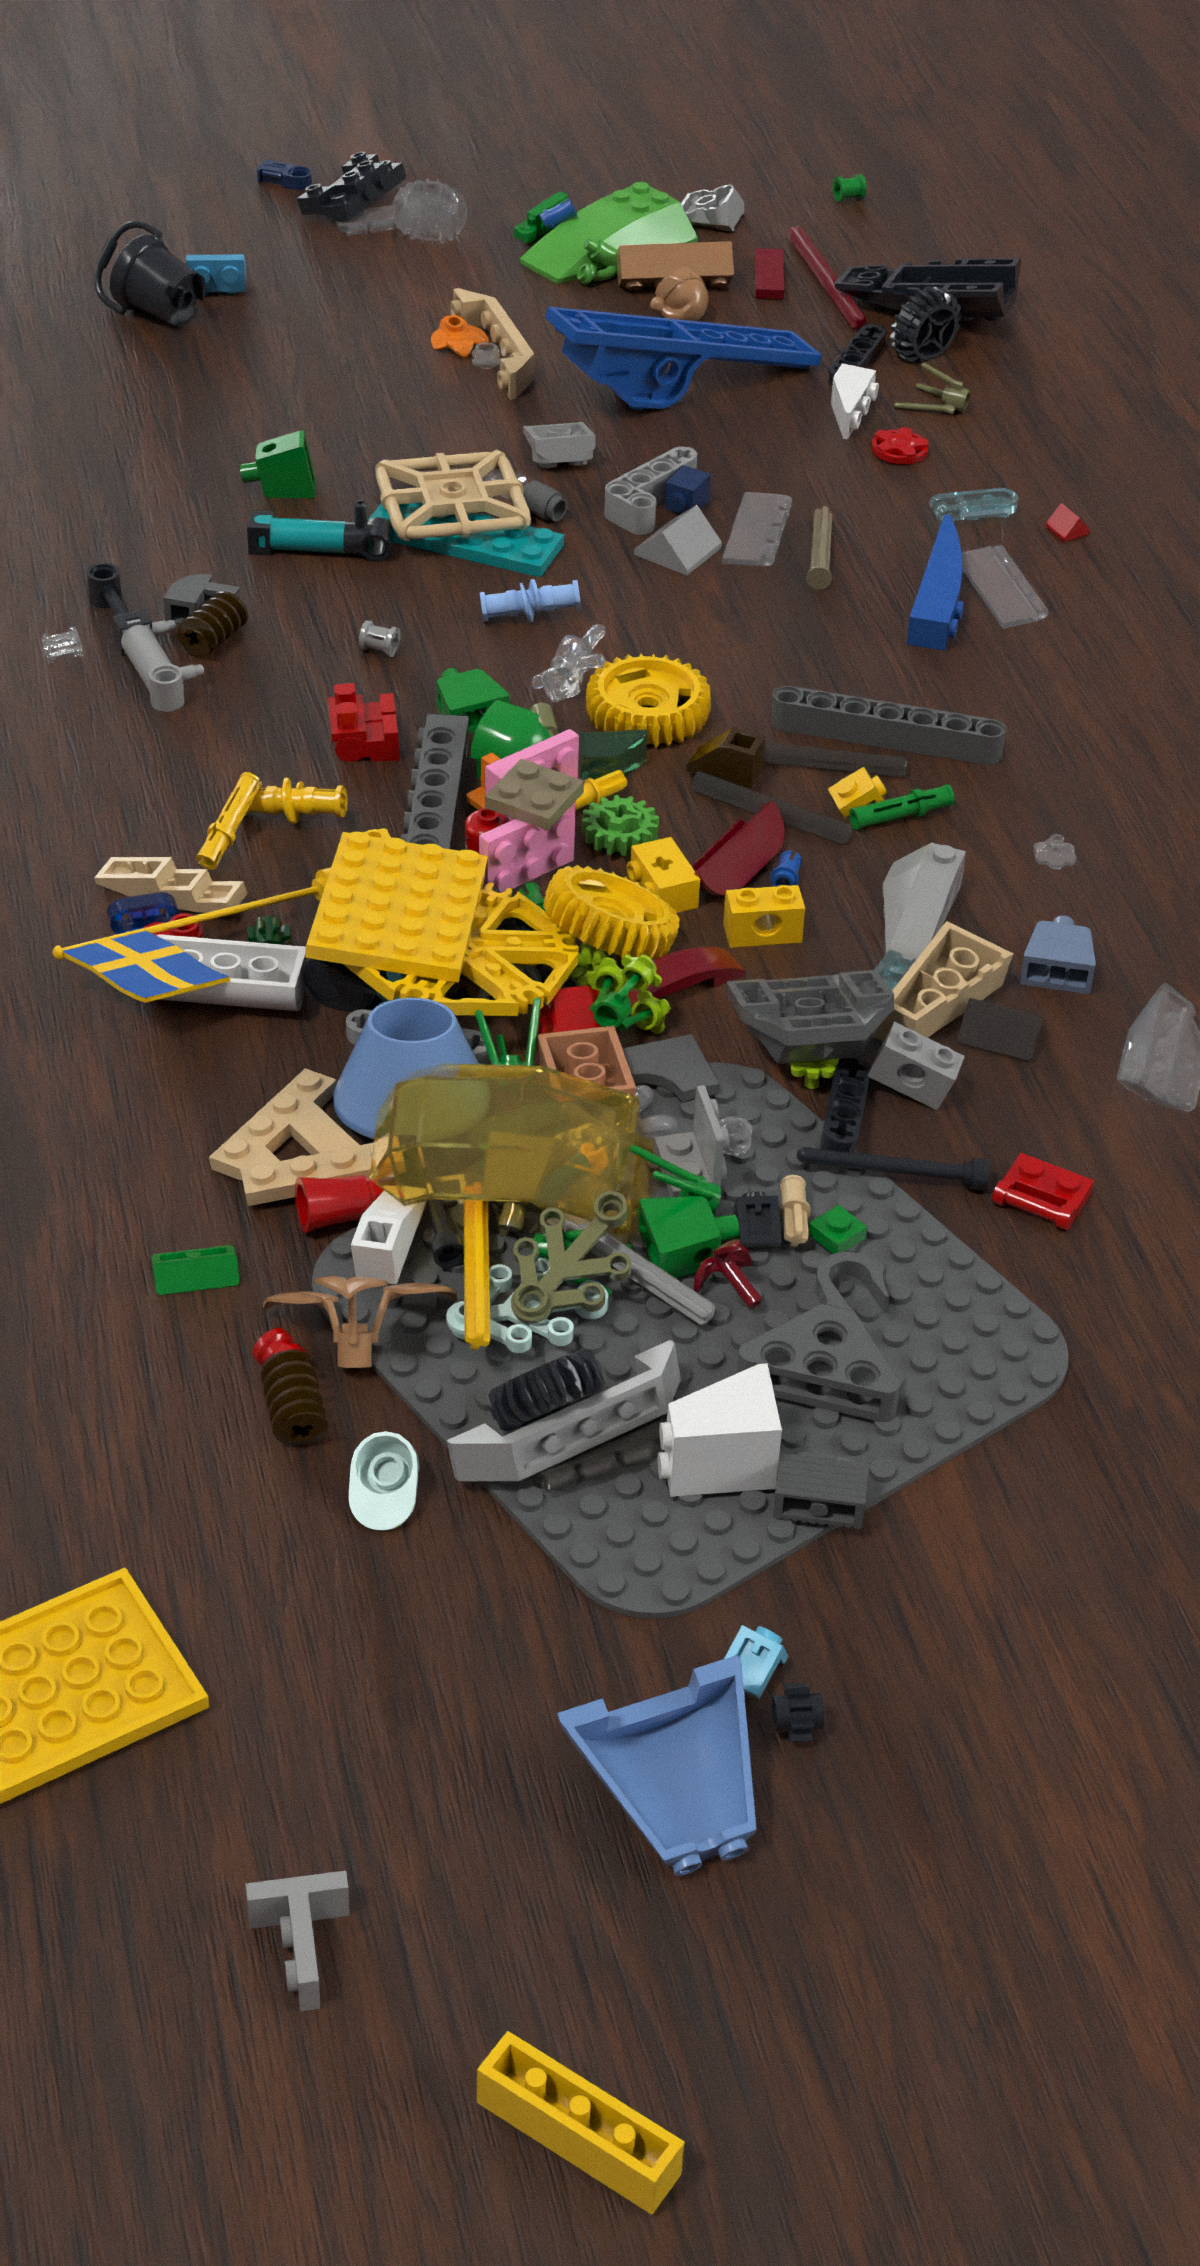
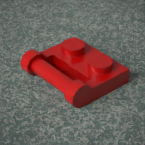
M1020 1153L1003 1180L997 1183L992 1195V1203L1003 1207L1009 1204L1055 1222V1227L1068 1231L1091 1195L1094 1180Z

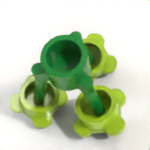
M625 955L621 960L622 965L625 967L623 970L616 965V961L613 958L607 957L602 959L600 967L596 971L589 972L587 976L588 983L599 991L596 1001L590 1006L596 1022L601 1027L614 1026L615 1029L618 1027L621 1032H624L630 1025L635 1024L642 1030L651 1029L654 1034L662 1033L665 1030L664 1020L666 1014L670 1012V1005L667 1000H659L653 997L650 991L646 990L650 985L658 987L662 983V978L656 973L657 968L652 959L646 955L639 957ZM632 989L641 991L637 997L638 1001L631 1010V1001L627 995Z

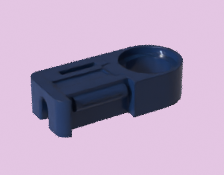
M264 160L257 167V182L263 181L279 184L284 188L304 190L312 185V173L308 167Z

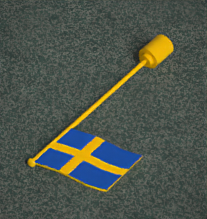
M331 867L318 870L310 888L64 948L57 945L53 948L52 953L58 960H63L64 957L91 970L120 992L144 1003L229 982L230 976L205 966L175 944L153 933L313 894L317 900H321Z

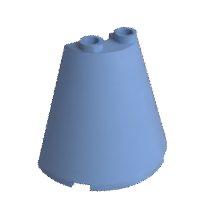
M738 1655L693 1669L690 1683L687 1687L608 1712L602 1698L557 1713L558 1721L564 1733L664 1864L673 1868L676 1876L686 1875L699 1869L703 1865L701 1861L718 1855L721 1860H730L748 1850L746 1840L756 1832L757 1828L742 1663Z

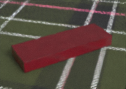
M755 248V298L784 299L783 249Z

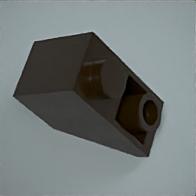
M732 727L699 746L687 763L686 771L751 789L763 771L766 736Z

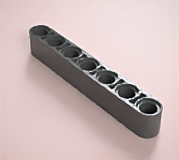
M781 686L773 691L771 725L777 730L984 765L997 764L1003 757L1006 726L995 719L794 686Z

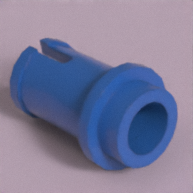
M568 198L549 210L543 209L544 213L540 214V217L546 229L549 230L550 228L554 229L556 225L570 217L576 216L577 212Z
M791 850L785 851L780 855L778 866L773 869L770 876L773 887L798 885V871L802 865V858L797 852L793 860H790Z

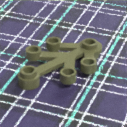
M606 1191L595 1199V1218L566 1251L562 1234L566 1227L564 1213L556 1207H549L542 1211L540 1214L541 1230L546 1234L550 1269L539 1282L535 1263L539 1259L537 1242L529 1237L520 1238L515 1242L513 1252L515 1260L520 1267L522 1285L514 1291L511 1297V1308L514 1315L520 1321L531 1324L539 1323L545 1320L553 1309L582 1306L587 1311L595 1312L604 1306L605 1292L600 1284L589 1282L583 1285L581 1289L555 1291L565 1280L608 1275L612 1280L623 1281L630 1276L632 1271L631 1260L623 1252H614L608 1257L582 1260L609 1228H617L627 1220V1201L621 1193ZM609 1210H615L619 1213L613 1217L604 1215ZM550 1218H557L560 1220L559 1223L554 1226H550L545 1223ZM523 1248L534 1250L528 1256H523L519 1253ZM617 1262L626 1265L624 1269L619 1271L612 1269L611 1266ZM589 1293H597L598 1295H600V1297L595 1301H588L585 1299L586 1295ZM534 1300L540 1303L535 1308L525 1307L529 1301Z

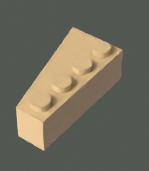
M946 921L892 990L895 994L894 1010L879 1025L873 1037L884 1041L894 1022L912 1029L927 1038L1003 986L1013 953Z

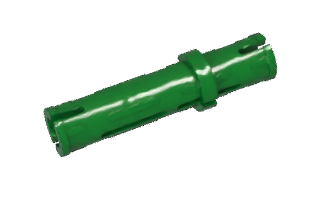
M949 784L921 791L919 788L914 789L908 795L860 807H852L849 810L850 822L852 827L858 830L863 827L911 815L921 817L926 815L927 811L953 806L955 802L954 792Z

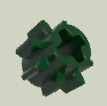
M278 916L258 917L254 927L247 926L246 928L247 942L292 945L290 924L282 926Z

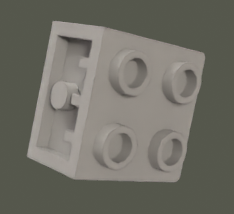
M705 1085L696 1086L693 1132L654 1137V1151L662 1159L692 1174L705 1177L707 1182L717 1184L721 1188V1180H725L727 1177L723 1151L729 1149V1136L727 1128L719 1125L717 1102L715 1099L709 1098ZM660 1168L662 1173L669 1174L671 1176L679 1178L678 1176ZM666 1184L670 1197H679L681 1189Z

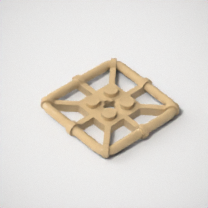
M494 450L493 452L445 455L443 452L435 453L434 457L392 461L382 460L375 466L376 480L382 494L380 501L382 507L387 510L392 527L399 539L409 541L410 539L454 535L467 538L470 537V534L515 529L525 530L531 524L530 510L523 495V484L516 478L510 461L502 451ZM473 466L472 468L450 470L452 467ZM430 469H436V470H437V471H431V472H419V470H430ZM493 469L500 470L504 479L482 481V478ZM390 478L408 483L417 488L393 490ZM507 495L508 498L512 499L514 506L488 496ZM422 502L423 506L403 520L399 508L400 504ZM479 512H487L500 518L469 521L467 514L474 515ZM455 514L457 522L422 525L433 516L442 518Z

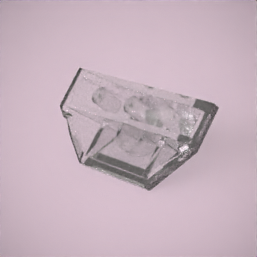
M1166 982L1158 988L1129 1028L1117 1079L1128 1090L1133 1091L1147 1102L1190 1112L1196 1107L1200 1088V1031L1193 1019L1196 1016L1194 1004Z

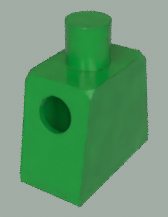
M304 430L259 443L256 446V462L240 464L243 483L261 481L264 496L267 498H315L316 478Z
M449 668L436 681V705L439 715L469 716V734L476 731L481 718L496 700L510 704V694L480 669L459 673L457 669Z
M702 1196L639 1199L638 1231L649 1260L674 1278L697 1272L704 1260L715 1256L712 1252L721 1245V1241L739 1239L740 1229L736 1215L714 1217L707 1199Z

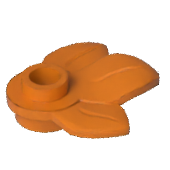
M457 315L443 317L440 321L439 329L432 333L430 340L435 351L449 347L463 359L469 356L474 345L477 347L489 346V339L483 330L468 325L463 318Z

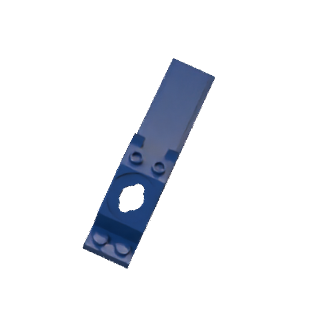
M549 306L545 319L555 326V331L566 336L561 352L590 378L602 386L604 384L613 389L614 394L628 403L627 405L630 408L638 411H644L645 408L663 409L677 403L687 392L698 366L707 359L809 369L810 365L819 366L822 358L821 353L796 333L788 330ZM668 363H670L669 371L665 375H663L668 366Z

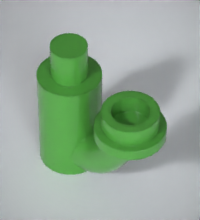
M588 238L583 248L590 252L591 258L607 268L596 271L594 265L583 264L577 274L580 282L583 285H587L590 281H605L617 276V249L602 240L595 242Z

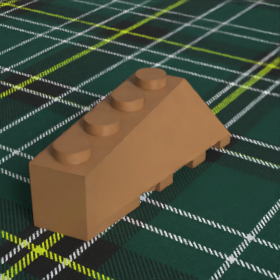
M732 241L619 245L616 253L618 287H626V290L629 291L641 290L644 286H654V289H657L659 283L668 274L682 267L694 270L703 279L704 284H710L712 288L725 287L734 276Z

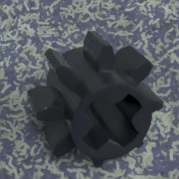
M806 1682L783 1684L784 1695L772 1696V1720L775 1732L786 1731V1739L790 1743L812 1741V1730L824 1728V1705L821 1693H810V1686L806 1685Z

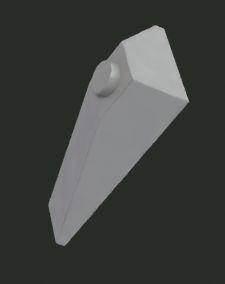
M930 843L893 862L882 887L884 897L883 916L885 918V959L887 963L910 968L942 928L962 885L966 851L955 849L948 845Z

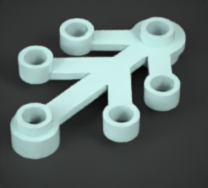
M539 1258L535 1263L538 1282L550 1269L549 1260L546 1258ZM497 1264L489 1268L491 1305L499 1293L508 1291L512 1286V1271L506 1265ZM589 1280V1281L583 1282L577 1289H581V1287H582L583 1285H585L586 1283H589V1282L598 1283V1284H600L602 1287H603V1285H602L600 1282H597V1281H594V1280ZM603 1287L605 1304L598 1311L590 1312L582 1306L553 1309L552 1312L575 1309V1312L583 1318H600L608 1309V1292ZM589 1293L586 1295L585 1299L588 1301H595L600 1297V1295H598L597 1293ZM512 1295L504 1304L490 1306V1338L505 1344L512 1352L523 1353L531 1348L532 1331L548 1338L552 1344L557 1346L568 1345L573 1340L574 1325L567 1318L545 1319L533 1324L520 1321L514 1315L511 1308ZM534 1300L529 1301L525 1307L535 1308L540 1303ZM460 1301L448 1309L446 1321L452 1333L465 1340L464 1301ZM509 1320L516 1324L507 1328L497 1322Z

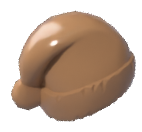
M682 267L668 274L659 283L655 292L656 297L650 302L652 311L661 313L664 318L698 321L707 309L709 297L703 279L694 270Z

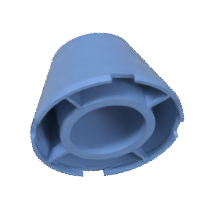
M423 998L395 999L385 1002L372 1010L333 1093L334 1109L337 1116L345 1125L357 1133L376 1140H389L398 1137H422V1144L452 1139L472 1130L489 1113L491 1101L490 1086L456 1016L447 1006Z

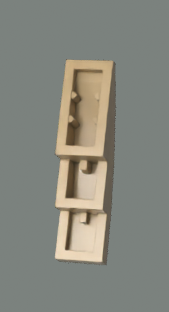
M111 857L94 877L96 884L126 896L164 907L198 913H208L239 905L248 894L243 881H212L208 869H176L172 857Z

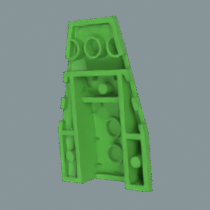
M636 182L630 187L614 191L613 194L597 200L578 211L576 216L574 215L560 223L520 258V264L556 284L577 280L578 271L585 263L594 265L596 270L607 268L591 258L590 252L583 248L588 238L595 242L602 240L618 250L619 245L696 243L698 237L680 201L670 197L665 192H660L650 187L648 183Z

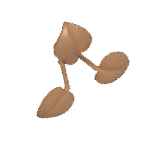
M326 1276L315 1278L314 1284L329 1288L348 1299L349 1323H342V1331L333 1303L338 1302V1297L325 1293L287 1292L272 1295L263 1302V1312L279 1303H311L326 1309L333 1329V1342H338L337 1367L364 1368L372 1367V1343H378V1333L387 1306L391 1300L408 1294L433 1292L441 1294L457 1303V1292L450 1287L437 1284L405 1283L388 1286V1281L373 1277L354 1276L346 1279L340 1276ZM387 1286L383 1287L384 1293L372 1329L368 1332L367 1323H357L356 1294L365 1289Z

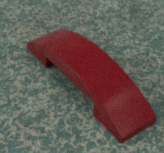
M696 947L685 949L653 960L657 968L656 973L661 976L662 983L658 987L650 985L646 990L650 991L653 997L659 999L705 980L715 988L725 984L726 981H733L745 976V970L723 948ZM632 989L627 995L631 1001V1010L638 1001L637 997L641 991Z

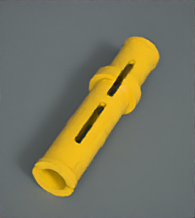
M243 772L240 775L218 819L209 826L206 841L196 856V861H199L198 863L204 868L215 870L227 847L233 845L236 839L235 833L262 786V782L259 781L256 775L249 772Z

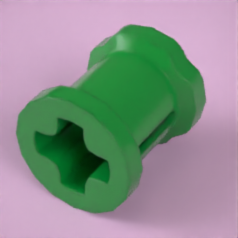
M856 174L853 178L845 179L841 176L835 177L832 183L835 200L841 202L845 198L850 197L865 198L867 191L865 177L862 174Z

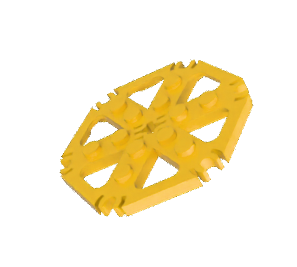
M490 882L485 885L484 889L482 885L461 973L496 1000L493 1001L485 998L451 1000L444 998V995L454 984L451 981L407 974L405 978L391 982L381 976L380 972L376 969L343 965L389 1001L395 1000L400 997L399 999L423 998L447 1006L454 1015L475 1016V1012L481 1010L484 1016H518L519 1013L527 1014L528 1005H533L535 998H540L541 1000L540 1009L543 1008V1002L548 1006L577 966L579 946L575 945V938H571L569 932L560 931L559 925L553 924L545 911L518 891L512 897L511 888H507L502 893L494 892V883ZM514 917L521 919L536 931L496 929L504 919ZM511 963L527 966L546 964L554 970L545 982L541 983L532 980Z

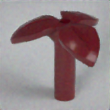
M740 1239L731 1240L720 1245L712 1252L715 1255L714 1257H709L701 1263L694 1279V1291L699 1292L711 1273L722 1272L749 1309L755 1308L763 1299L739 1268L750 1266L753 1263L748 1249L741 1245Z

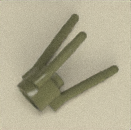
M922 363L921 367L951 385V387L946 386L944 390L917 383L916 388L942 397L941 403L945 405L894 403L895 408L945 412L954 415L955 411L965 412L970 400L971 390L963 388V382L954 380L930 365Z

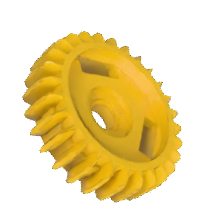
M642 653L638 657H631L628 654L624 660L616 657L613 663L605 662L603 668L598 667L595 674L590 676V681L586 688L587 715L590 717V722L595 724L596 730L604 731L607 738L614 735L616 742L626 740L629 746L633 743H641L642 748L645 744H653L657 748L659 743H665L669 747L674 740L682 743L684 737L693 738L694 732H700L702 726L707 724L711 708L710 685L707 684L706 677L701 676L700 670H692L690 663L682 665L679 658L672 661L669 660L667 654L663 658L656 657L654 653L652 657H645ZM680 698L684 699L686 703L678 707ZM642 706H652L653 708H646Z
M578 865L573 868L567 866L564 869L558 870L553 875L545 893L543 904L546 910L545 913L547 917L551 918L553 924L559 925L560 931L569 932L571 938L580 939L583 941V945L589 944L594 946L596 950L607 951L609 956L612 953L619 955L621 958L625 955H630L631 957L646 955L654 960L665 956L670 950L671 945H673L680 926V919L676 910L671 908L669 902L662 901L661 895L653 894L651 888H644L639 885V882L635 883L628 880L627 876L623 878L615 875L614 871L607 873L601 868L593 870L589 866H586L584 869Z

